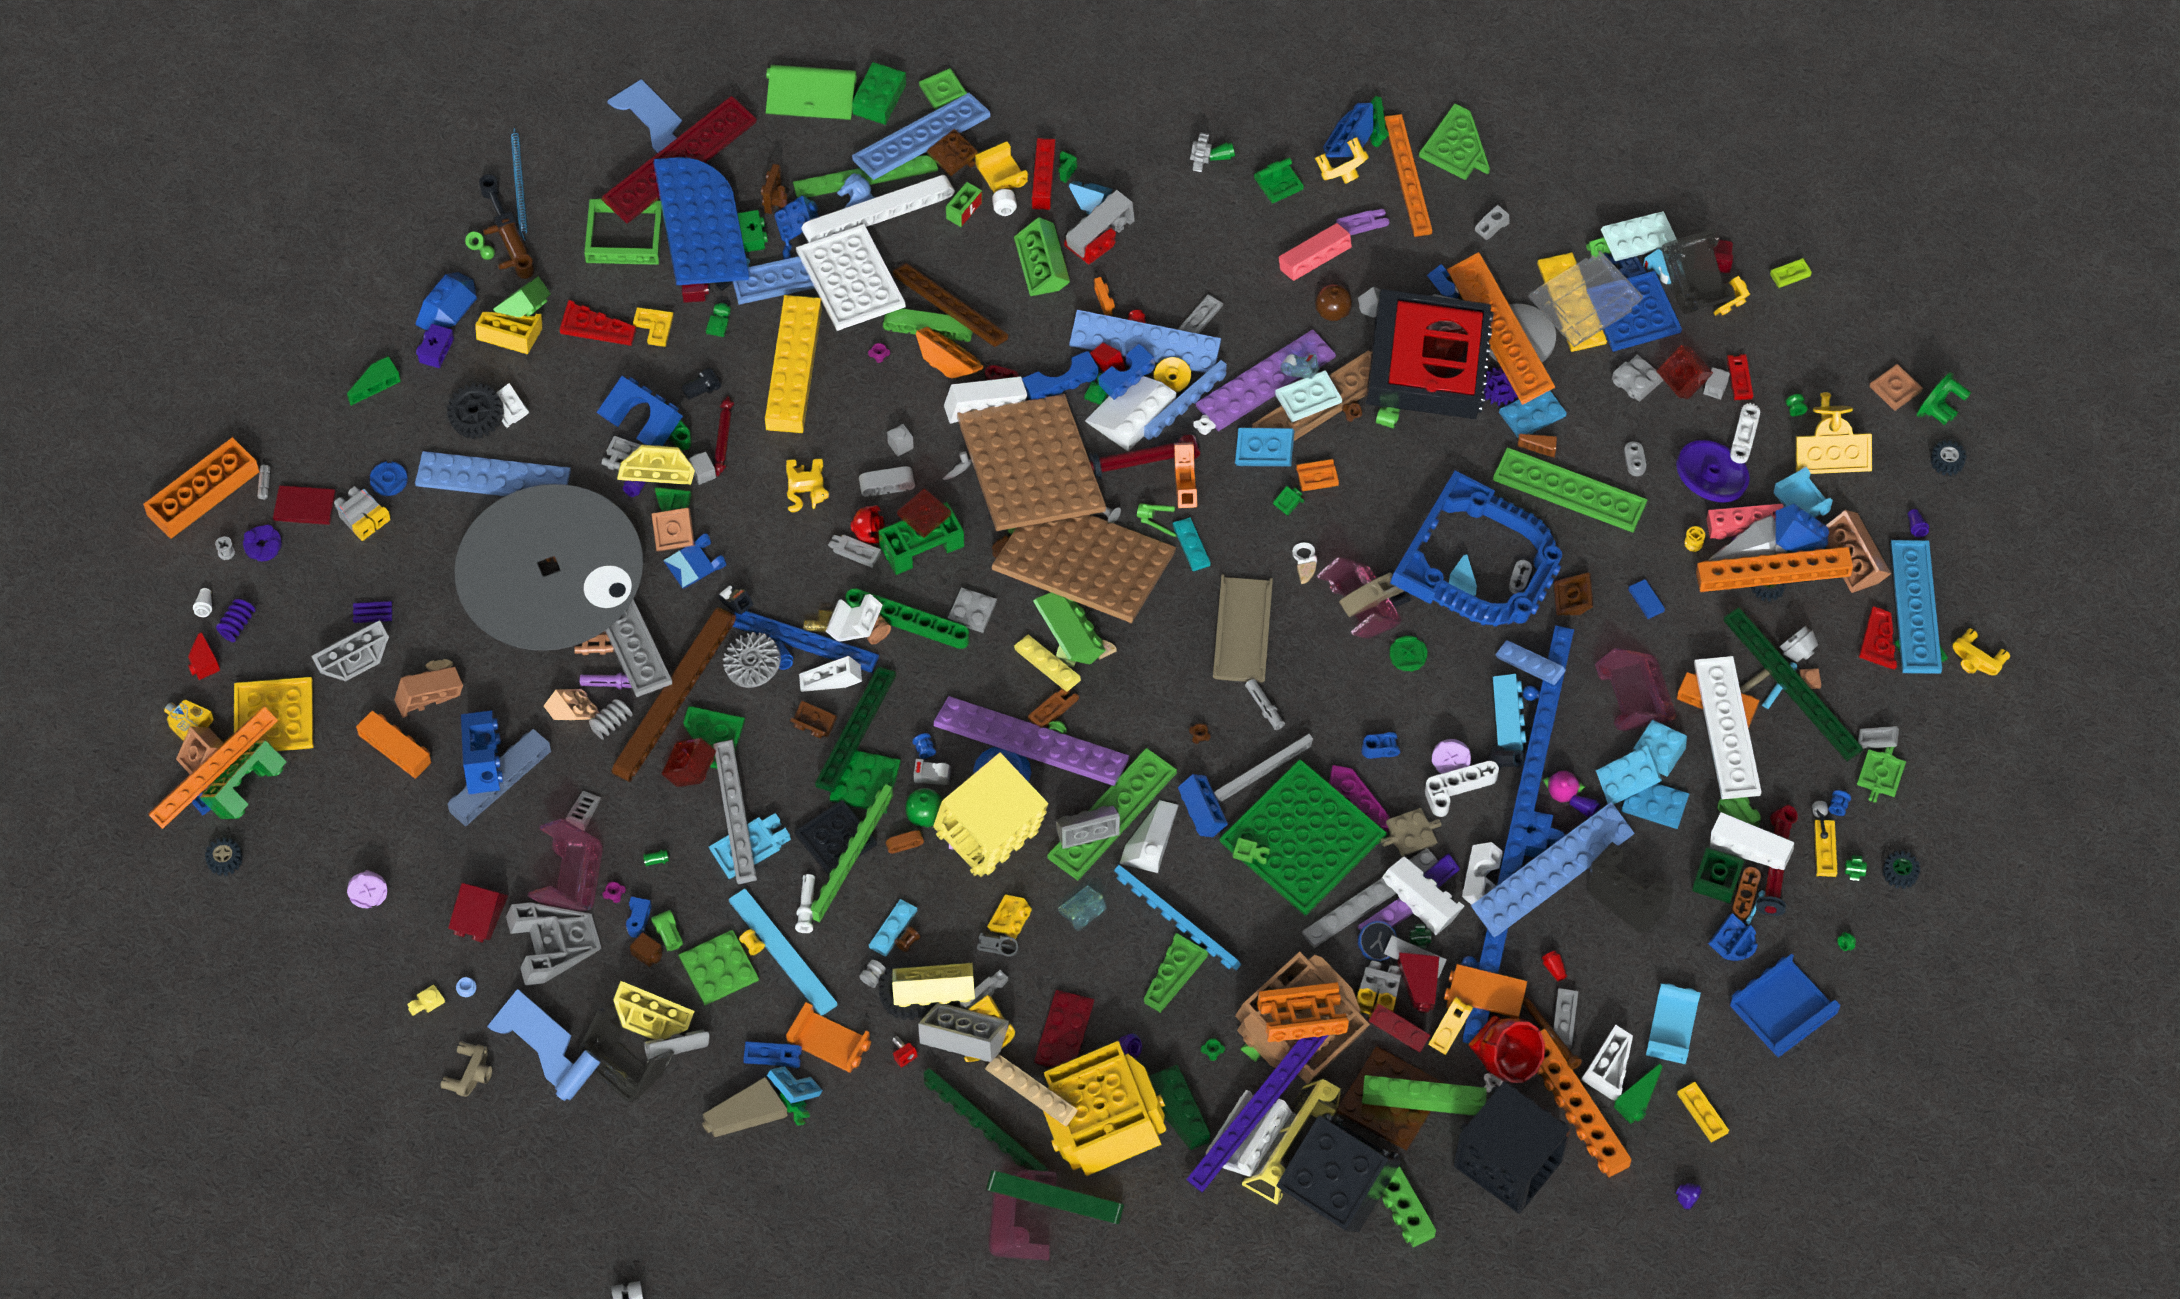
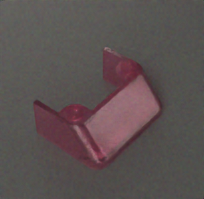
M1337 557L1316 575L1318 579L1328 581L1330 589L1335 594L1339 593L1344 595V597L1376 579L1373 572L1365 564L1342 557ZM1388 598L1381 601L1377 606L1356 614L1360 622L1356 624V628L1351 633L1355 636L1370 639L1395 628L1401 623V618Z
M564 819L541 825L539 829L553 837L552 847L554 852L562 857L557 889L550 885L529 892L528 896L546 906L573 911L591 909L594 905L603 849L601 842Z
M1021 1170L1011 1174L1056 1187V1172ZM994 1192L989 1234L990 1253L996 1257L1049 1261L1050 1245L1029 1243L1028 1231L1022 1227H1014L1017 1198Z

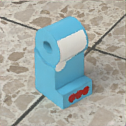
M1660 249L1645 257L1643 266L1647 270L1652 268L1660 276V280L1663 283L1671 284L1675 281L1677 268Z

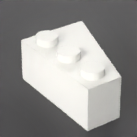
M1615 1025L1581 1080L1608 1098L1616 1101L1622 1093V1084L1633 1035Z

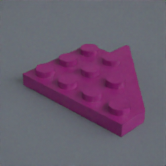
M1333 765L1329 784L1384 831H1390L1386 821L1391 818L1353 769Z

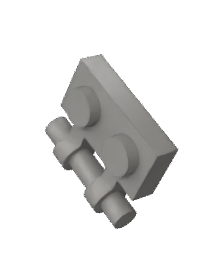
M614 436L606 450L607 455H610L611 458L604 457L602 465L608 466V469L619 470L621 463L618 460H625L641 445Z

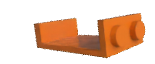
M1457 964L1455 971L1451 970L1449 982L1452 983L1451 989H1446L1444 1000H1448L1446 1008H1450L1457 996L1466 1005L1470 1004L1475 1008L1510 1016V1019H1519L1527 981Z
M805 1002L786 1034L787 1043L799 1045L802 1047V1050L850 1073L854 1067L857 1068L862 1059L860 1056L863 1051L867 1052L871 1045L868 1031L860 1035L814 1013L813 1005Z

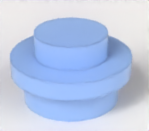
M468 977L460 979L456 985L457 993L462 997L472 996L476 991L475 981Z

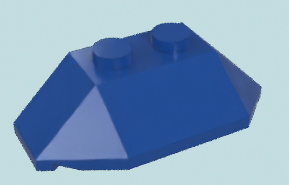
M1357 103L1354 109L1349 111L1338 122L1323 146L1327 157H1354L1347 142L1353 141L1356 137H1358L1362 148L1364 147L1373 132L1372 103Z
M459 272L445 274L423 301L415 323L416 326L429 330L431 324L444 328L456 325L477 299L474 281Z

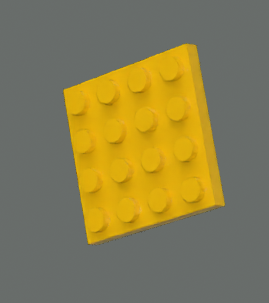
M312 677L234 683V733L259 709L265 706L278 721L257 741L266 740L276 751L313 748Z

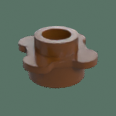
M1352 400L1350 404L1342 406V411L1345 412L1347 421L1352 422L1354 418L1362 416L1361 407L1356 400Z
M1196 724L1189 729V733L1193 737L1192 741L1195 744L1204 740L1209 741L1211 738L1206 724Z

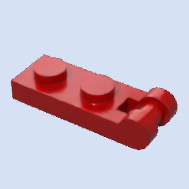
M1740 354L1735 357L1727 355L1726 360L1734 400L1752 399L1753 390L1746 354Z

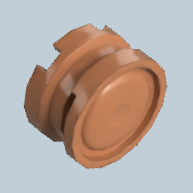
M878 615L870 636L867 637L871 644H877L890 633L891 626L885 622L881 615Z

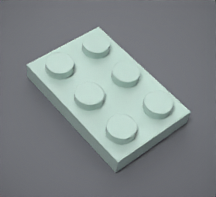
M1326 370L1275 390V395L1291 422L1342 403V398Z

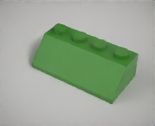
M1038 217L1014 236L1030 296L1059 291L1070 283L1054 223Z
M1052 592L1033 601L1068 660L1090 665L1106 651L1102 639L1095 633L1093 624L1087 620L1084 615L1085 611L1077 602Z

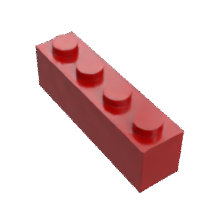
M1037 138L1032 209L1050 210L1055 139Z

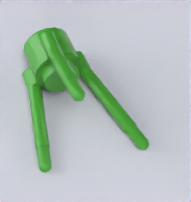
M1139 504L1137 517L1141 518V523L1149 524L1168 535L1176 537L1175 533L1149 520V518L1153 519L1155 511L1174 512V506Z

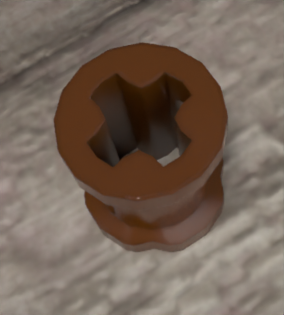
M907 926L903 935L900 938H896L894 943L899 949L907 953L910 950L909 947L920 939V935L912 927Z

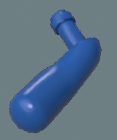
M784 237L786 243L783 249L784 260L791 258L790 250L792 245L789 244L788 237Z

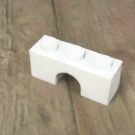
M1492 842L1472 846L1462 897L1471 905L1496 887L1486 878V875L1490 871L1500 868L1503 851Z

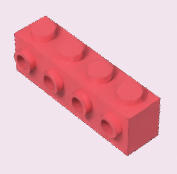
M1338 223L1332 225L1279 256L1280 270L1293 281L1351 248L1350 233Z
M1783 504L1708 510L1706 521L1710 539L1716 538L1721 540L1726 537H1735L1746 531L1753 522L1770 515L1776 521V510L1782 509L1784 506Z

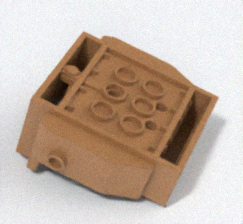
M1301 952L1296 954L1248 998L1235 1016L1241 1022L1237 1031L1244 1037V1042L1249 1047H1253L1270 1066L1276 1068L1298 1040L1268 1042L1266 1023L1273 1022L1271 1013L1261 1014L1260 1010L1254 1005L1258 1001L1259 991H1268L1271 988L1276 990L1338 982L1341 1000L1340 1005L1333 1007L1336 1014L1346 1013L1349 1020L1346 1033L1340 1035H1329L1298 1073L1307 1085L1359 1038L1370 1024L1360 1014L1361 1010L1353 989L1322 957L1314 955L1307 960ZM1292 976L1294 979L1290 982L1287 977ZM1325 1003L1317 1004V1008L1326 1007ZM1286 1007L1277 1008L1278 1013L1287 1012ZM1310 1009L1294 1010L1296 1019L1313 1017ZM1329 1015L1320 1016L1321 1020H1328ZM1281 1020V1025L1290 1024L1289 1020Z

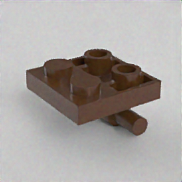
M955 129L927 150L928 155L950 176L966 164L970 168L973 167L975 162L972 159L978 154L977 150Z
M773 164L771 171H767V182L761 189V195H763L762 206H764L765 213L772 214L775 206H779L780 210L788 204L787 194L781 182L780 165Z

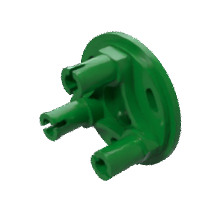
M1949 372L1931 392L1916 416L1920 418L1932 415L1943 425H1946L1949 420L1952 421L1958 414V411L1945 403L1948 393L1952 391L1965 401L1972 392L1954 379V373Z

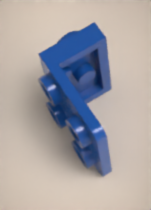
M802 195L775 213L774 216L783 241L784 237H788L790 241L803 232L801 228L804 223L819 217L817 213L818 207L814 201H810Z

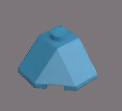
M1073 181L1069 185L1080 208L1085 210L1087 214H1091L1097 205L1102 204L1113 190L1093 183L1081 186L1082 182Z

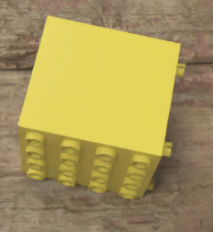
M998 753L942 801L933 827L938 831L936 833L937 837L941 840L944 838L972 868L970 869L971 873L974 872V876L978 874L982 877L984 874L990 875L996 869L995 865L998 862L1004 863L1011 856L1009 854L1014 849L1018 851L1025 844L1024 841L1028 837L1032 839L1039 832L1038 829L1044 820L1043 816L1047 813L1048 803L1001 753Z

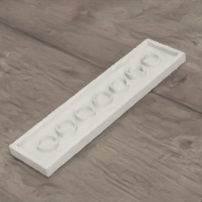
M1730 656L1695 660L1694 666L1721 798L1731 799L1760 796L1761 788L1734 658Z

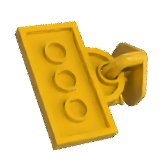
M1828 392L1821 393V407L1813 408L1815 413H1821L1822 419L1815 429V434L1811 436H1796V472L1805 467L1811 472L1810 474L1872 471V434H1853L1849 423L1841 418V414L1851 412L1853 408L1850 406H1830L1831 394Z

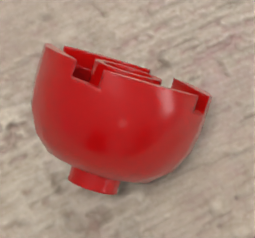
M877 505L859 509L854 515L853 521H851L852 532L864 543H879V530L885 528L884 518L879 516L878 511L881 510ZM871 532H877L871 537Z

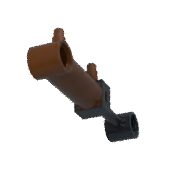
M486 174L479 180L481 194L483 197L491 199L498 216L494 217L495 225L484 229L483 233L487 235L498 232L500 237H502L511 259L498 264L500 270L514 266L518 277L523 279L529 278L534 273L532 258L529 256L516 227V221L512 212L504 213L497 197L499 193L497 178L494 175Z

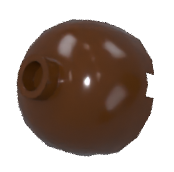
M1330 284L1319 291L1316 297L1315 308L1322 318L1329 321H1338L1348 316L1351 311V295L1343 286Z

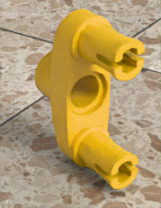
M1358 137L1354 138L1353 141L1347 142L1354 155L1353 159L1336 168L1331 167L1325 153L1321 155V158L1320 156L1315 158L1322 171L1321 175L1324 180L1341 176L1344 183H1348L1359 177L1355 168L1367 160L1369 156L1363 150Z
M1969 628L1961 638H1958L1953 643L1955 653L1963 659L1961 662L1962 668L1968 673H1975L1978 669L1989 675H1997L2002 669V665L2010 658L2009 652L2006 651L2003 655L2005 650L2000 649L1994 658L1990 657L1971 645L1978 637L1976 631L1970 634L1973 629Z

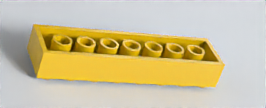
M784 295L765 415L766 430L803 433L822 312L821 298Z

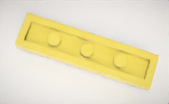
M1030 635L1025 636L1014 645L1015 650L1066 692L1081 681L1080 676Z

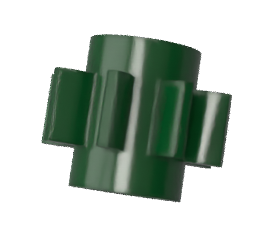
M1424 924L1415 925V929L1410 930V943L1426 949V944L1431 943L1430 928L1425 929Z

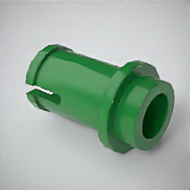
M660 849L659 852L643 854L646 867L669 862L667 850L663 851V849Z

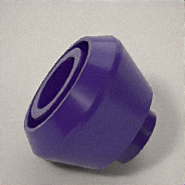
M1129 1034L1119 1038L1118 1041L1124 1054H1129L1136 1059L1142 1051L1140 1038L1136 1034Z
M1688 1182L1686 1185H1680L1676 1194L1678 1195L1677 1200L1684 1209H1691L1702 1192L1701 1186Z

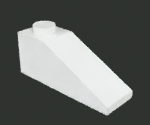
M850 656L799 674L802 692L846 688L862 682L861 665Z

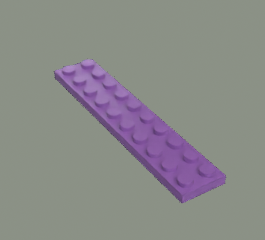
M948 696L934 720L935 727L1113 786L1116 785L1129 758V755L1044 727L1040 728L1038 725Z

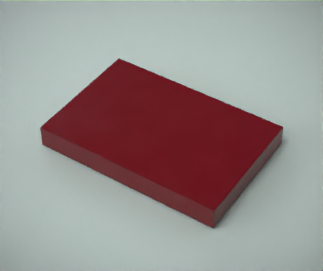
M279 486L273 520L330 525L336 491L335 489Z

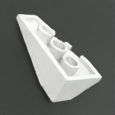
M1159 800L1125 845L1120 864L1158 873L1178 809L1177 804Z

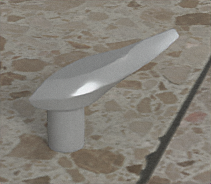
M965 451L959 453L962 462L956 465L943 480L961 474L970 466L972 460L968 459Z

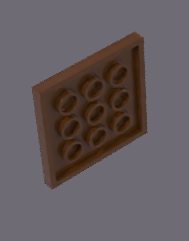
M1376 1046L1336 1109V1112L1407 1151L1431 1111L1362 1104L1365 1075L1434 1083L1443 1082Z

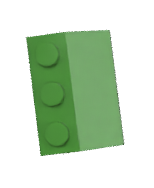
M538 276L507 297L493 310L497 313L519 318L525 314L528 317L548 302L546 298L551 293Z

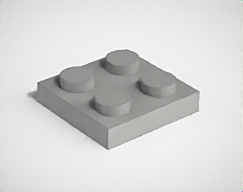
M961 587L948 620L984 633L996 606L997 599Z

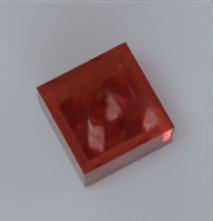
M1681 345L1656 371L1679 398L1689 399L1713 374L1691 347Z
M702 738L676 742L661 774L676 787L700 784L706 778V773L714 761L716 750Z

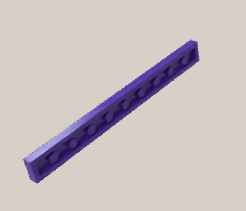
M1329 1035L1302 1038L1297 1041L1186 1179L1191 1185L1203 1193Z

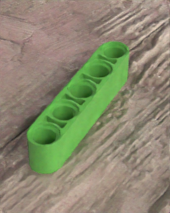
M898 309L885 314L883 328L887 331L910 332V334L916 335L918 330L929 327L932 331L938 332L951 340H965L964 342H969L973 333L949 315L908 309Z

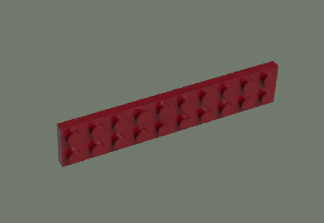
M729 97L603 195L602 201L628 224L660 199L653 164L654 159L686 157L706 163L753 126L757 119L734 97Z

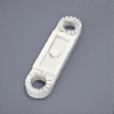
M1747 403L1743 406L1730 452L1731 459L1736 463H1745L1750 455L1760 416V408L1757 405L1755 406V404ZM1747 411H1752L1754 414L1750 416ZM1736 452H1742L1744 456L1739 457L1740 455L1736 454Z

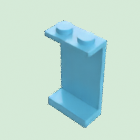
M1661 984L1646 1051L1647 1056L1686 1064L1700 992H1696L1691 988H1678L1673 984Z

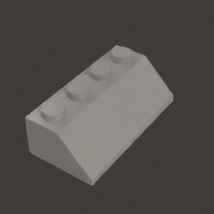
M937 1002L918 1023L920 1044L992 1062L1001 1051L1009 1021Z

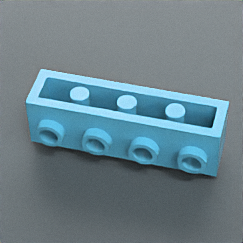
M1516 674L1494 676L1493 685L1498 745L1505 749L1524 750L1523 743H1526V733L1522 731V726H1525V718L1520 710L1524 709L1523 698L1519 697V692H1522V682L1517 680Z

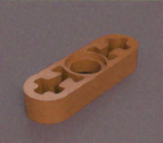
M1748 867L1744 870L1732 908V913L1739 920L1748 918L1760 881V871L1754 867ZM1754 874L1751 885L1747 884L1749 875ZM1748 890L1752 896L1745 898L1741 895V891ZM1741 902L1745 903L1744 911L1742 914L1738 913V909H1740Z

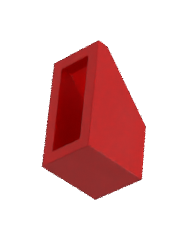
M199 633L188 656L190 661L188 668L192 676L196 674L198 680H201L220 671L203 634Z

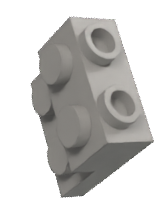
M1638 355L1628 363L1625 361L1613 372L1612 380L1617 387H1622L1631 398H1635L1639 402L1665 378L1664 375Z

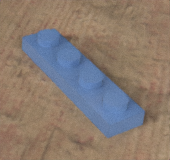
M1508 640L1505 641L1495 654L1498 659L1553 685L1557 683L1566 671L1563 666Z

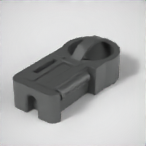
M980 933L977 949L979 951L1012 957L1018 953L1019 943L1013 937L1000 936L999 939L997 936L986 934L984 936V933ZM1005 940H1012L1016 943V946L1003 944ZM1002 948H1010L1015 950V952L1007 954L1003 952Z

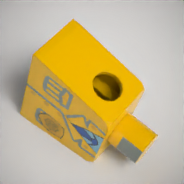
M183 700L178 707L173 703H169L164 710L169 715L167 717L169 727L183 741L190 726L207 728L214 721L211 711L188 700Z

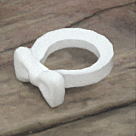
M1299 543L1294 546L1292 553L1293 557L1298 561V565L1310 562L1317 563V556L1315 555L1313 545ZM1301 548H1307L1311 551L1309 558L1304 559L1297 555V551Z

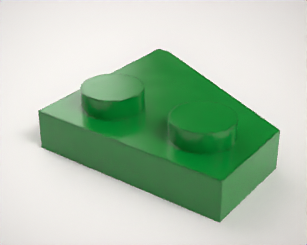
M655 487L661 512L688 508L691 499L690 491Z

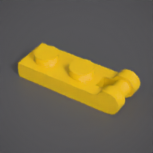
M1457 996L1428 1044L1445 1055L1474 1008L1470 1004L1466 1005L1461 1002L1462 999ZM1456 1009L1463 1012L1461 1016L1454 1013Z

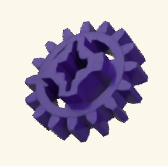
M1493 368L1492 373L1490 371L1486 372L1485 400L1491 399L1490 404H1493L1495 401L1500 406L1501 402L1507 405L1508 400L1513 403L1514 397L1518 398L1502 368H1500V371Z

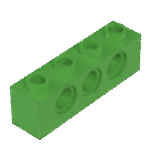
M1399 1166L1384 1190V1197L1382 1199L1385 1206L1391 1208L1393 1212L1392 1217L1396 1225L1402 1227V1235L1407 1243L1410 1242L1412 1247H1415L1434 1238L1436 1229ZM1395 1186L1398 1190L1392 1191L1388 1187ZM1405 1203L1408 1207L1401 1208L1398 1204ZM1414 1220L1418 1224L1411 1225L1408 1223V1221Z

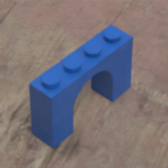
M621 376L597 413L618 427L631 408L637 404L648 403L650 406V417L636 439L644 445L663 446L683 417L677 412L679 408L671 403L666 405L664 403L665 399L657 394L654 397L651 395L652 391L645 386L640 388L638 386L639 383L633 378L626 379Z

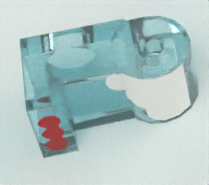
M1289 354L1280 367L1281 371L1288 376L1312 379L1319 370L1316 354H1309L1307 357Z

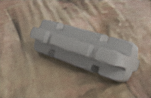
M269 465L260 466L257 495L259 499L265 500L268 498Z

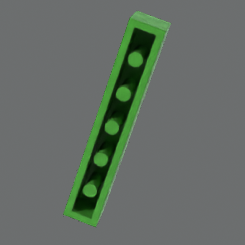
M1365 1075L1362 1104L1475 1116L1486 1103L1487 1088Z

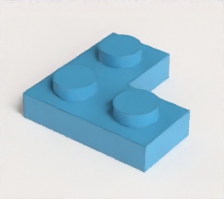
M785 1066L771 1069L767 1075L790 1103L819 1097L823 1091L811 1077L796 1080Z

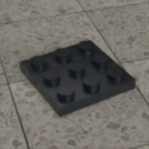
M841 800L794 832L803 846L826 874L830 876L833 868L836 869L839 865L841 854L843 852L846 853L849 840L857 834V827L860 821L844 801ZM870 835L858 857L877 845V841L872 835Z

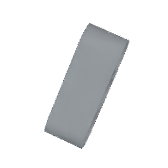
M907 466L866 472L859 476L861 494L864 497L888 494L887 492L906 491V489L912 490L915 487L912 468Z

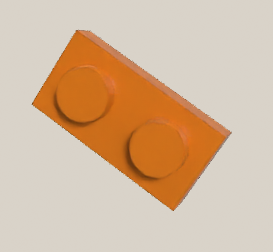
M1101 277L1095 278L1094 290L1103 313L1106 316H1112V309L1115 308L1112 297L1109 298L1108 286L1106 283H1103Z

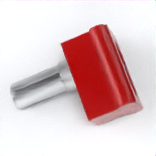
M898 1036L893 1038V1042L899 1048V1050L893 1053L894 1060L901 1068L918 1057L916 1049L910 1043L904 1044Z

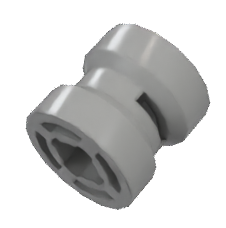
M871 960L867 965L868 968L863 970L859 977L865 984L875 988L879 983V978L882 974H885L886 968L880 962Z

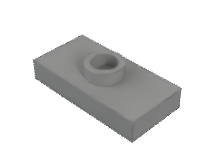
M1897 726L1860 729L1858 743L1863 749L1896 747L1899 729Z

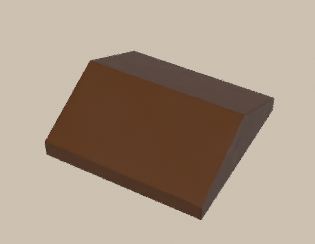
M1589 572L1554 581L1556 615H1581L1593 607L1591 574Z

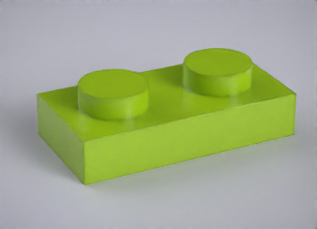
M1802 258L1771 270L1770 275L1777 287L1780 288L1810 277L1812 272Z

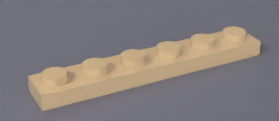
M1000 1054L992 1062H989L985 1068L1064 1126L1069 1124L1078 1111L1071 1104Z

